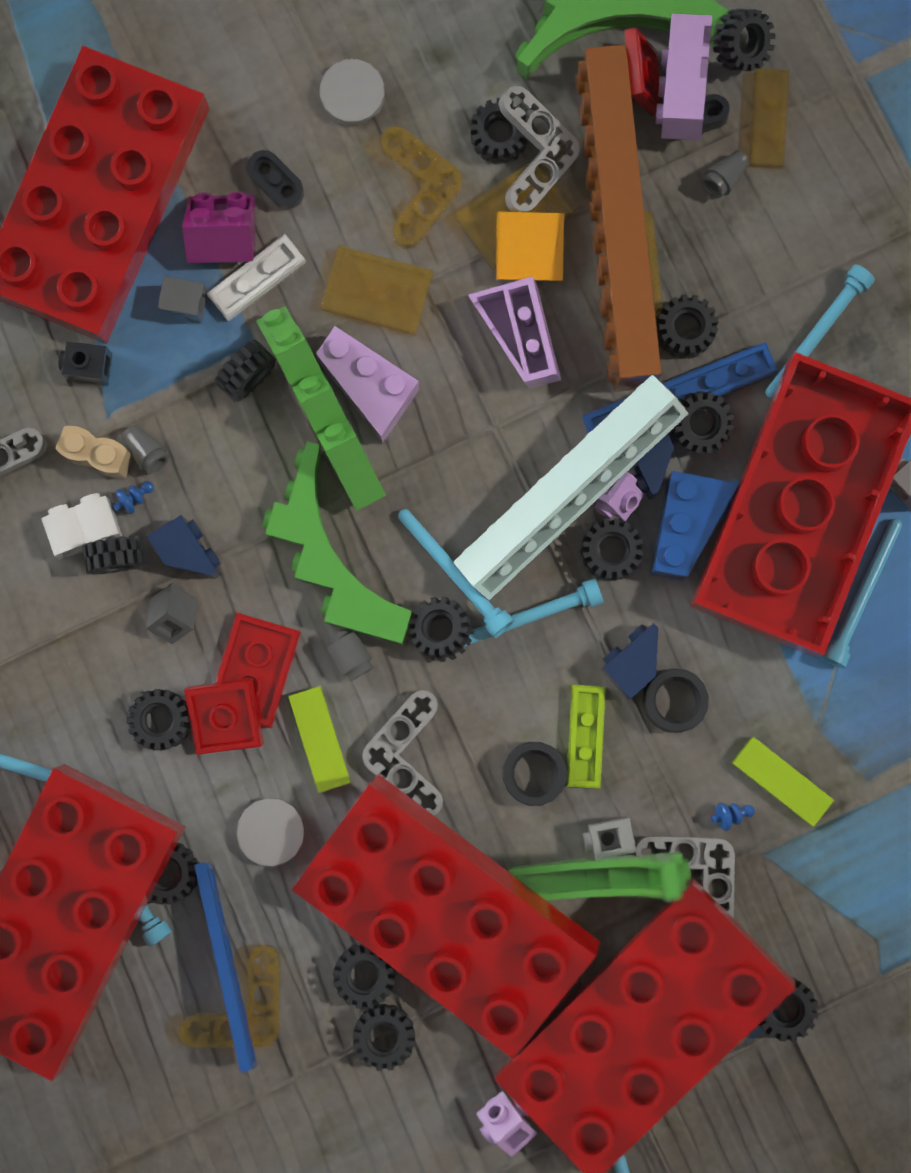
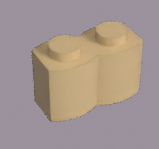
M64 426L56 445V450L74 464L82 467H94L105 476L114 479H126L134 460L131 452L119 442L109 438H96L89 431L77 426Z

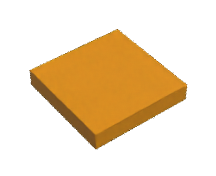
M497 212L496 280H522L533 277L535 281H563L564 213Z

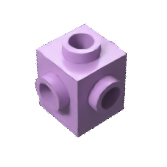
M626 472L595 501L594 509L608 519H611L614 515L626 521L644 496V493L636 486L638 480L632 474Z
M503 1091L496 1097L491 1098L476 1113L484 1125L480 1129L483 1136L492 1146L497 1144L511 1157L538 1134L526 1118L528 1114Z

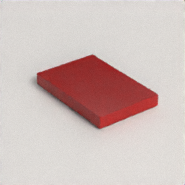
M236 612L214 683L253 679L260 724L272 728L302 632Z

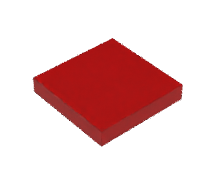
M636 28L625 30L631 96L651 116L656 115L657 104H662V97H658L660 73L657 50Z
M253 679L190 686L184 689L196 755L262 747L264 741Z

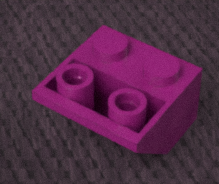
M232 192L228 195L199 193L195 196H189L182 225L187 263L248 262L254 260L256 247L254 194L246 195L243 192Z

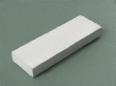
M284 234L255 256L253 261L247 262L214 287L207 295L229 322L305 264L306 260L286 234Z

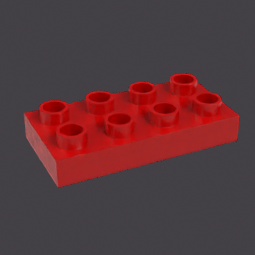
M82 45L0 229V301L102 343H108L210 110L203 93Z
M795 352L786 363L690 607L810 656H823L911 434V398Z
M66 764L52 769L0 874V1054L50 1081H53L65 1069L149 901L148 899L186 827Z
M377 774L291 889L512 1059L517 1056L593 961L600 944L598 939L380 774Z
M693 878L686 885V890H681V898L672 899L525 1044L514 1059L510 1058L499 1069L494 1080L583 1173H606L796 988L795 981Z

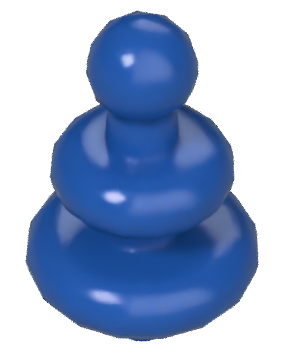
M146 481L138 489L134 485H130L128 487L129 494H126L122 489L116 490L115 495L119 502L113 505L114 509L117 511L123 507L128 514H133L135 508L132 503L135 502L141 505L144 501L142 496L154 490L153 483Z
M719 803L715 809V816H711V822H717L722 830L729 831L732 823L739 825L744 816L752 817L755 809L751 805H745L743 808H740L735 803H732L728 808L726 804Z

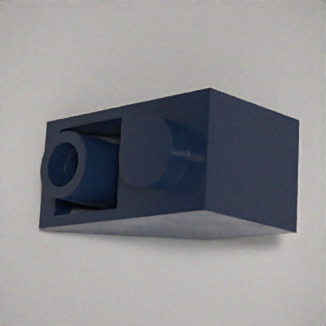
M668 434L633 465L637 474L634 475L637 479L636 486L643 493H646L648 499L654 498L658 494L674 450Z
M180 515L147 536L165 566L211 578L221 576L217 569L221 562L211 547L206 550L199 539L204 535L194 519L188 522L186 518Z
M655 623L651 624L648 628L641 624L628 636L632 641L623 650L617 646L603 658L606 665L601 671L627 700L631 699L656 677L659 628Z

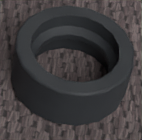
M672 668L657 673L656 677L646 685L643 692L642 706L646 717L655 727L665 732L682 733L693 729L704 719L708 710L709 695L705 684L696 674L685 669ZM670 681H681L687 684L695 696V706L692 713L679 721L663 717L656 706V694L659 688Z
M526 742L516 746L507 755L503 764L502 779L506 790L516 801L528 806H542L552 802L562 793L567 781V767L563 757L554 747L543 742ZM531 753L547 757L554 768V780L551 786L546 791L538 794H530L523 791L517 785L514 777L517 762L523 756Z

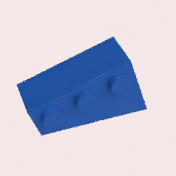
M675 471L669 474L665 487L650 575L682 581L689 576L739 483Z

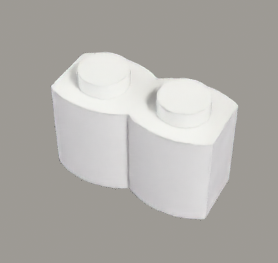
M99 493L90 494L81 498V504L68 508V505L65 504L48 510L49 515L41 519L55 557L61 559L83 551L82 546L89 542L122 537L108 497H100Z

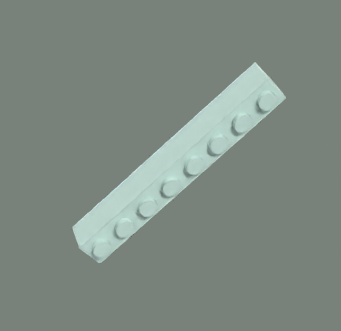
M651 375L593 431L589 432L557 465L539 479L505 514L489 526L453 563L471 585L490 600L689 413L679 400L660 381Z

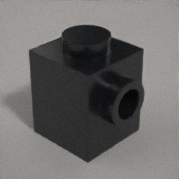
M66 341L65 351H61L59 355V370L62 371V375L68 381L108 386L113 353L106 346Z

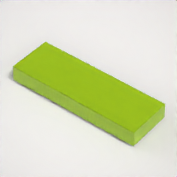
M571 685L566 786L601 788L606 687Z
M318 686L288 696L318 793L352 783L322 687Z
M751 737L731 762V764L812 827L816 825L834 801V799L755 737Z

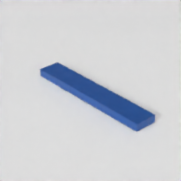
M763 342L662 384L678 400L684 399L686 394L696 393V391L708 392L721 397L776 375L779 371L766 342ZM627 398L583 415L582 420L587 432L593 431Z
M203 862L194 866L241 1073L256 1068L257 1060L214 868L211 863Z

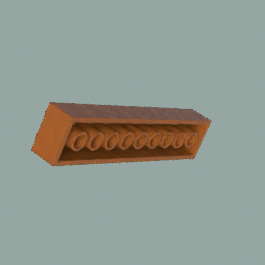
M625 44L585 48L583 61H578V74H576L577 94H582V106H579L580 125L585 126V138L582 141L584 158H589V169L586 170V184L588 190L593 189L592 201L589 202L591 222L596 221L595 233H593L594 254L600 253L599 266H596L597 285H603L602 298L599 299L601 318H607L606 330H603L604 350H610L609 363H606V374L608 383L614 384V392L636 390L651 375L657 380L661 376Z

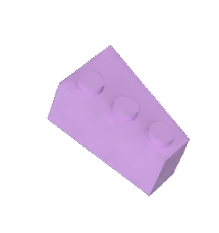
M672 14L669 49L662 51L661 70H667L666 77L660 76L658 97H664V104H657L656 124H662L661 138L701 140L712 15Z
M533 277L468 295L529 389L561 380L538 287Z
M334 326L316 353L319 363L344 395L347 396L362 418L365 419L380 441L384 443L420 390L419 381Z

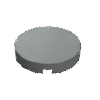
M345 59L333 64L325 72L320 83L321 103L334 121L346 126L362 125L373 116L375 117L382 108L385 100L383 80L379 72L371 64L359 59Z
M267 798L256 801L245 809L238 821L236 835L239 847L248 859L259 865L273 867L286 863L298 853L303 844L305 826L302 816L293 805L281 799Z

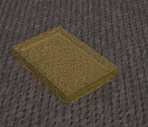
M533 160L454 214V219L492 270L496 268L497 212H512L506 206V193ZM537 165L535 177L542 183L548 182L549 178L541 167ZM529 185L521 193L515 192L518 195L516 202L519 205L523 203L528 204L525 201V197L534 188ZM553 185L540 202L528 212L564 213L565 219L572 214L573 210Z
M338 245L320 308L326 312L416 336L434 272L433 270Z

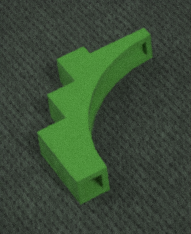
M544 0V16L540 19L534 30L536 35L530 43L524 41L515 55V58H517L516 72L527 79L545 59L563 46L586 35L609 29L642 28L670 34L672 14L712 15L710 48L714 43L712 41L713 35H718L719 33L714 28L717 23L723 24L720 18L723 14L728 15L729 10L714 0Z
M286 306L267 312L263 318L256 322L355 510L358 511L385 497L386 494L355 432L346 419L305 337L294 322Z
M307 441L305 449H299L295 459L294 468L298 469L295 481L290 480L286 489L285 500L289 501L288 505L275 502L273 509H267L262 528L266 529L265 534L271 539L303 548L302 553L296 552L291 571L296 572L295 578L298 581L333 591L331 596H325L321 608V614L326 615L324 619L326 624L404 645L409 628L408 623L413 614L412 611L390 603L364 587L344 567L332 549L323 528L318 504V472L323 450L319 444Z
M679 852L637 857L631 854L592 860L587 857L507 867L510 874L546 901L604 896H651L665 900L681 898V890H686V881L691 880L688 859H682V854Z

